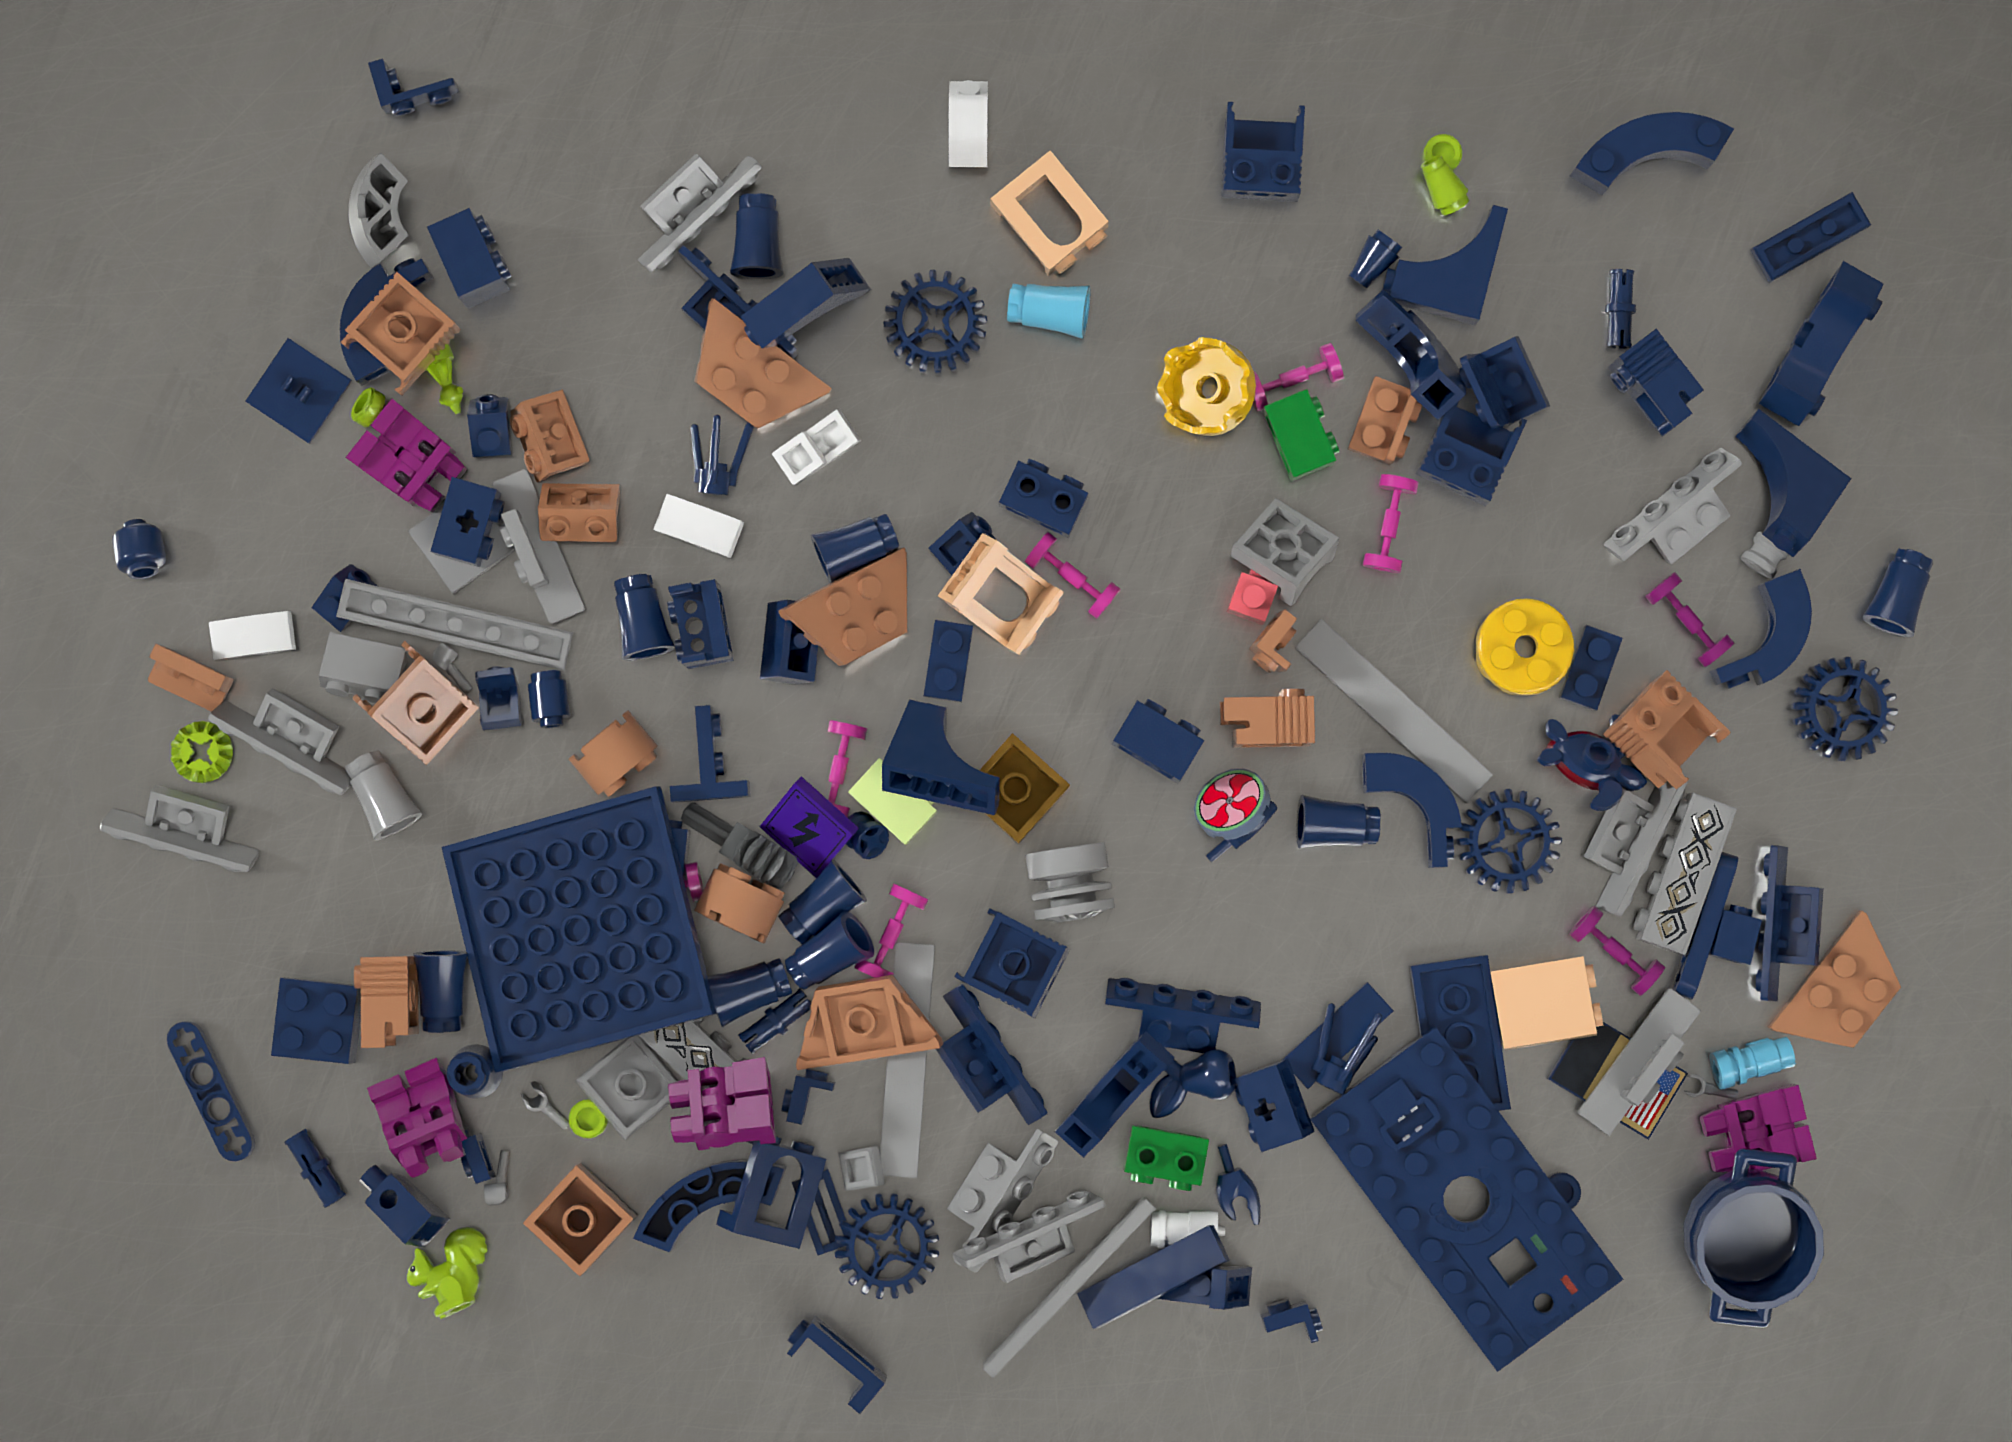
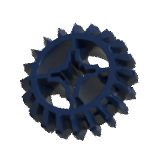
M934 269L929 271V282H923L922 275L919 272L915 273L914 277L917 286L913 288L908 281L903 280L901 286L906 292L905 296L896 291L891 293V298L899 304L898 307L893 305H886L885 313L895 316V319L885 320L883 322L884 328L888 330L896 329V332L886 337L888 344L901 342L894 350L896 357L902 356L907 351L910 353L905 361L906 366L911 367L916 359H920L919 371L921 373L927 371L928 362L934 363L935 374L942 373L941 362L946 361L948 362L949 369L952 372L956 371L957 367L954 358L958 356L963 363L968 364L970 358L965 349L968 348L972 352L978 353L980 346L972 339L973 337L978 339H985L986 331L976 328V325L987 323V316L983 314L975 315V312L985 307L984 301L977 300L971 303L970 300L977 294V289L971 287L967 291L962 292L961 290L966 283V279L960 277L955 285H951L952 273L950 271L944 273L943 282L937 281V273ZM937 292L950 295L955 299L941 306H935L929 303L926 298L924 299L922 295ZM913 303L922 319L920 324L914 328V332L907 337L903 328V321L908 307ZM964 308L968 317V325L964 336L958 341L949 325L951 320L957 315V312ZM927 312L930 315L936 314V318L938 314L945 315L942 319L944 332L941 329L935 331V326L933 330L926 329L929 325ZM929 338H936L950 349L931 352L923 350L916 345L920 342L923 343Z
M1844 657L1840 669L1835 658L1828 659V672L1821 664L1813 666L1817 679L1809 674L1803 675L1802 681L1809 689L1798 687L1794 691V694L1804 698V701L1791 704L1792 710H1802L1803 712L1802 717L1793 719V724L1801 725L1805 723L1807 729L1799 734L1800 739H1806L1812 735L1814 740L1809 746V749L1812 751L1817 750L1824 744L1822 752L1824 758H1830L1836 749L1838 761H1846L1848 751H1850L1854 760L1862 759V748L1868 754L1876 752V746L1872 739L1880 744H1885L1888 741L1886 735L1880 731L1881 729L1892 731L1895 728V724L1887 721L1886 716L1898 714V709L1887 708V702L1895 700L1897 698L1896 694L1889 693L1884 695L1882 689L1890 685L1889 679H1884L1877 683L1875 679L1880 673V669L1877 667L1872 668L1865 674L1867 667L1865 660H1859L1853 669L1851 657ZM1839 677L1849 678L1847 686L1843 687L1839 696L1819 693L1822 687L1830 680ZM1860 685L1867 690L1872 699L1873 714L1871 710L1863 707L1860 702L1862 690L1859 688ZM1848 701L1850 703L1848 707H1852V713L1856 715L1850 714L1842 718L1839 715L1841 711H1837V705L1834 704ZM1815 704L1829 715V734L1824 731L1818 722ZM1851 722L1870 725L1867 731L1853 741L1840 740L1842 732L1846 731Z
M1511 789L1504 790L1503 801L1501 802L1496 791L1490 792L1489 800L1491 805L1489 806L1482 798L1475 800V804L1481 812L1477 814L1471 809L1465 811V816L1473 822L1471 825L1461 823L1462 827L1458 829L1468 832V838L1456 839V845H1468L1469 852L1458 855L1459 860L1463 861L1472 858L1474 862L1466 868V873L1472 874L1479 869L1482 873L1476 882L1479 885H1483L1489 877L1492 878L1490 889L1494 892L1499 890L1501 882L1504 881L1507 894L1514 893L1515 881H1518L1522 891L1529 890L1527 880L1529 876L1533 882L1541 884L1543 879L1538 870L1541 869L1546 873H1552L1554 870L1549 863L1545 862L1546 858L1559 859L1560 853L1557 851L1549 850L1550 844L1562 843L1561 837L1550 838L1549 834L1550 830H1555L1560 825L1558 822L1546 824L1544 821L1545 818L1552 814V810L1546 808L1538 813L1536 809L1541 804V799L1538 797L1534 798L1529 805L1525 804L1527 800L1526 791H1520L1517 800L1513 801ZM1504 809H1513L1525 814L1532 820L1535 826L1524 830L1517 829L1512 825L1510 818H1507ZM1493 813L1496 829L1495 836L1492 840L1478 845L1480 828L1483 822ZM1506 830L1510 831V835H1527L1513 844L1514 851L1507 852L1508 847L1491 848L1492 845L1500 843V840L1505 838L1504 831ZM1539 837L1538 853L1534 861L1525 869L1522 862L1524 861L1523 847L1530 840ZM1495 852L1505 856L1508 865L1511 864L1514 874L1502 873L1493 869L1482 856Z
M878 1193L875 1194L877 1206L871 1208L867 1199L863 1198L860 1200L861 1206L865 1210L862 1214L859 1215L852 1207L848 1209L849 1215L855 1221L852 1225L845 1220L839 1222V1226L847 1230L848 1234L847 1236L835 1235L834 1240L839 1244H846V1249L837 1250L834 1254L839 1259L848 1257L849 1261L842 1264L839 1270L841 1273H847L852 1269L855 1271L848 1280L851 1286L857 1284L860 1279L864 1280L861 1287L862 1294L866 1295L870 1291L871 1286L875 1285L877 1286L875 1291L876 1298L882 1299L884 1287H890V1294L893 1299L899 1297L897 1286L903 1284L905 1291L911 1294L913 1293V1287L909 1280L914 1277L921 1285L926 1282L925 1278L919 1273L921 1268L929 1272L934 1271V1265L925 1261L926 1256H939L937 1249L928 1248V1243L939 1241V1236L934 1233L926 1235L925 1231L934 1226V1221L927 1219L922 1223L919 1222V1219L925 1213V1209L922 1206L913 1213H910L909 1210L913 1203L912 1199L906 1198L902 1207H898V1195L892 1193L889 1205H884L883 1197ZM882 1214L895 1215L887 1229L882 1232H873L862 1227L875 1216ZM906 1220L914 1226L918 1235L919 1248L917 1254L909 1251L900 1243L902 1228ZM896 1228L893 1234L896 1240L892 1243L897 1245V1249L904 1253V1255L888 1251L878 1263L881 1256L877 1252L881 1249L876 1247V1242L869 1239V1237L886 1241ZM856 1238L873 1248L874 1255L868 1271H865L857 1262L854 1250ZM892 1260H900L911 1264L900 1275L889 1278L878 1277L881 1270Z

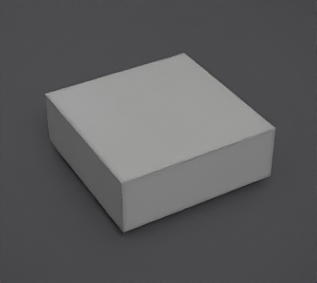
M878 1146L838 1153L845 1191L885 1184Z

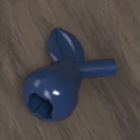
M1220 1049L1207 1051L1183 1066L1174 1059L1164 1070L1168 1075L1160 1079L1152 1090L1149 1103L1150 1113L1153 1118H1162L1172 1114L1181 1106L1187 1092L1202 1095L1212 1100L1228 1098L1236 1088L1234 1060L1227 1052Z

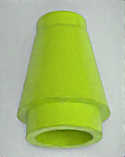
M1441 155L1434 156L1421 165L1435 209H1439L1442 215L1454 213L1469 202L1467 196L1468 188L1446 161L1443 160Z

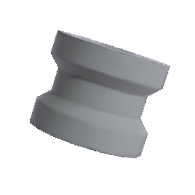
M1757 532L1753 538L1754 545L1750 550L1744 551L1740 558L1756 572L1773 579L1777 573L1776 566L1781 560H1786L1789 554L1778 549L1773 542L1762 535V532Z

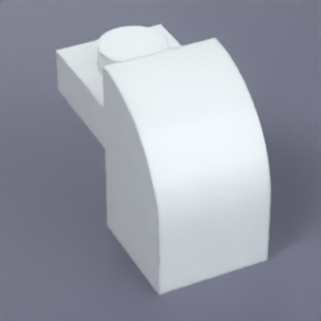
M949 81V167H987L988 81Z

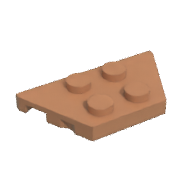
M711 299L708 305L709 312L694 382L757 429L830 392L832 388L777 346L762 349L760 345H755L744 330L746 326L744 321L717 300Z
M904 547L898 548L886 554L885 557L849 573L778 610V612L785 621H792L805 632L803 636L812 644L820 646L824 650L825 655L838 666L846 665L907 632V552Z
M1859 911L1819 961L1818 966L1814 967L1770 1023L1769 1029L1841 1046L1855 1047L1901 988L1868 915L1864 911Z
M893 975L820 986L814 992L811 1014L806 1023L803 1035L805 1038L800 1056L797 1058L796 1068L797 1070L938 1049L943 1045V1041Z

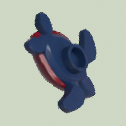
M1612 715L1609 720L1610 726L1620 715ZM1549 719L1545 724L1546 734L1552 740L1539 755L1537 761L1543 766L1555 765L1566 778L1583 788L1599 791L1598 795L1590 803L1592 809L1596 811L1611 809L1620 801L1623 792L1622 788L1628 791H1638L1647 784V780L1641 771L1634 766L1621 763L1625 753L1620 752V748H1616L1615 743H1611L1598 734L1589 731L1567 733L1564 726L1554 719Z

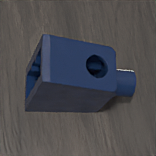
M373 1165L360 1178V1182L372 1193L366 1199V1205L406 1245L425 1247L450 1220L437 1205L405 1176L393 1173L387 1176L377 1165Z

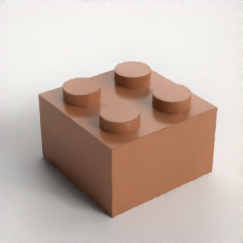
M580 1163L569 1172L523 1224L577 1275L581 1276L629 1226L637 1215Z

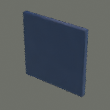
M287 338L245 402L310 444L352 380Z

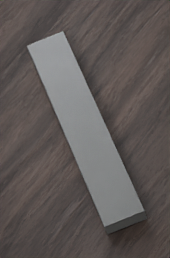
M349 579L344 581L336 617L560 670H565L573 632Z
M1320 619L1297 644L1295 649L1418 761L1436 772L1449 789L1465 803H1468L1492 777L1493 774L1324 620Z
M896 942L894 977L929 1021L935 945ZM927 1050L887 1056L880 1148L883 1176L918 1177Z
M1142 1197L983 1362V1369L994 1378L1156 1209L1155 1206L1146 1197Z

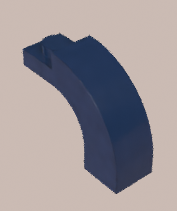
M410 258L394 267L395 273L398 272L415 288L434 278L422 258L418 261ZM378 264L363 275L347 297L340 319V343L348 334L345 329L370 301H374V297L379 295V291L384 290L385 284H389V280L394 279V274L389 276L387 270L381 264ZM352 342L349 349L341 343L344 359L356 382L361 386L391 371L359 342Z
M1384 289L1356 314V321L1385 347L1403 368L1410 381L1411 395L1437 420L1466 395V386L1461 379L1459 368L1443 344L1411 309L1407 312Z
M1801 569L1758 586L1769 616V628L1762 645L1751 655L1709 671L1715 686L1726 682L1728 689L1750 681L1747 674L1749 672L1752 673L1758 686L1783 673L1796 660L1806 643L1812 618L1810 594Z
M1394 753L1363 754V793H1397L1412 800L1419 807L1426 821L1428 868L1448 867V859H1454L1453 836L1446 835V829L1461 828L1462 825L1456 800L1446 783L1431 768L1411 757Z
M1145 1032L1101 1077L1056 1129L1055 1133L1084 1158L1103 1139L1140 1094L1169 1066L1175 1057L1161 1043Z

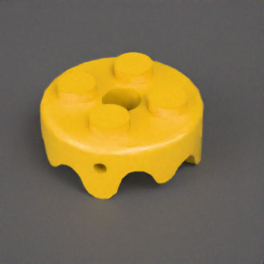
M1201 337L1189 345L1172 348L1166 353L1164 357L1165 370L1158 382L1157 390L1166 406L1167 412L1164 414V417L1169 423L1193 434L1215 436L1234 429L1244 420L1255 399L1256 381L1252 366L1243 352L1226 342ZM1213 377L1217 381V392L1213 397L1207 399L1203 395L1202 387L1207 379Z
M1530 598L1515 599L1502 604L1487 616L1477 632L1476 663L1478 669L1484 677L1507 694L1530 696L1542 693L1556 685L1566 675L1572 663L1574 638L1569 624L1564 616L1553 606L1540 600ZM1520 636H1529L1535 641L1536 651L1532 657L1524 658L1516 652L1515 642Z

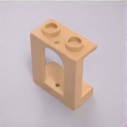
M1051 150L990 198L992 208L1000 217L1003 216L1043 264L1048 276L1055 270L1059 274L1065 272L1077 261V258L1074 256L1085 246L1091 250L1107 237L1104 231L1108 228L1109 221ZM1047 179H1049L1081 220V234L1075 242L1069 245H1058L1049 240L1019 204V201Z
M982 533L938 597L1005 648L1020 655L1023 649L1028 648L1033 643L1037 635L1036 631L1045 618L1050 617L1056 611L1059 599L1064 592L1048 583L1007 551L1008 548L999 541ZM994 568H997L1024 590L1027 598L1023 613L1011 621L999 619L973 599Z

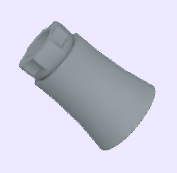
M378 750L368 752L356 758L345 767L346 772L351 778L350 784L368 819L374 840L384 839L396 834L416 822L422 816L421 811L409 798L395 777L388 762H384Z

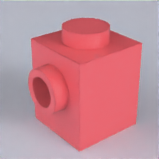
M1252 569L1249 574L1242 572L1226 612L1263 625L1278 586Z

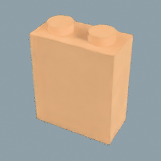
M1584 956L1491 971L1504 1050L1597 1036L1596 1027L1604 1026L1600 1003L1592 1004L1589 988L1597 987L1593 964L1585 965Z

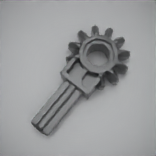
M690 803L684 809L681 821L720 845L719 853L735 862L737 866L776 889L783 888L785 883L790 881L798 864L796 857L763 835L755 831L753 832L739 822L733 827L696 803Z

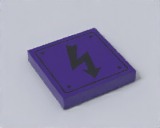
M802 776L792 785L759 826L782 848L794 855L797 861L815 878L822 873L859 829Z

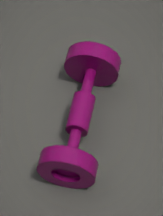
M1674 572L1645 597L1652 605L1664 596L1678 611L1675 615L1692 635L1696 633L1708 647L1697 658L1704 667H1707L1735 643L1728 634L1715 643L1702 629L1704 624L1688 605L1683 606L1671 592L1683 581Z
M1593 906L1577 922L1569 935L1577 942H1580L1589 932L1604 944L1602 948L1622 966L1626 963L1639 974L1631 989L1639 996L1643 995L1657 981L1666 967L1655 959L1645 969L1642 968L1631 958L1633 954L1613 936L1608 938L1595 927L1604 913L1596 906Z

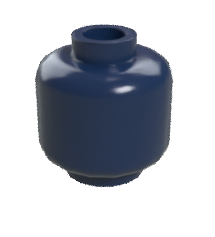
M132 519L125 522L123 528L117 530L112 537L116 566L121 572L128 574V577L132 579L152 577L159 572L158 569L166 562L161 530L155 525L147 524L143 519Z

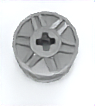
M1105 842L1025 854L1029 880L1047 881L1048 889L1033 894L1032 901L1050 899L1051 908L1034 910L1035 920L1042 919L1057 923L1095 917L1108 909L1115 908L1114 898L1096 901L1095 891L1112 889V885L1110 882L1093 881L1092 876L1093 873L1109 867Z

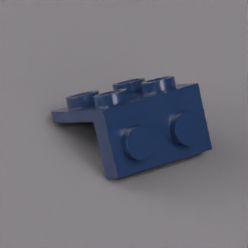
M1515 336L1482 353L1468 354L1460 358L1462 367L1459 368L1461 379L1468 389H1473L1478 402L1475 403V408L1479 418L1484 424L1488 423L1492 429L1510 426L1522 418L1525 419L1550 407L1519 336Z

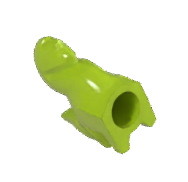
M472 1227L458 1228L448 1235L444 1244L447 1261L437 1266L433 1265L423 1250L416 1248L414 1251L415 1259L408 1270L407 1282L413 1287L426 1285L418 1293V1297L427 1299L435 1296L439 1305L434 1309V1314L436 1317L439 1316L440 1319L451 1316L475 1303L474 1296L479 1284L477 1265L483 1264L485 1253L488 1250L483 1234Z

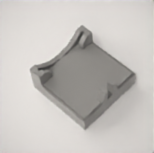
M1275 498L1233 545L1231 557L1281 588L1279 599L1292 607L1315 573L1334 559L1339 537Z

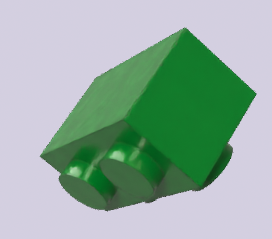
M1305 389L1264 406L1262 413L1291 482L1335 464L1337 460L1334 454L1340 452L1333 433L1331 431L1325 433L1320 419L1325 417V414L1317 396L1310 397L1308 389Z
M1131 1124L1123 1170L1124 1172L1131 1173V1181L1153 1184L1154 1178L1170 1180L1168 1186L1170 1188L1191 1191L1192 1185H1202L1209 1139Z

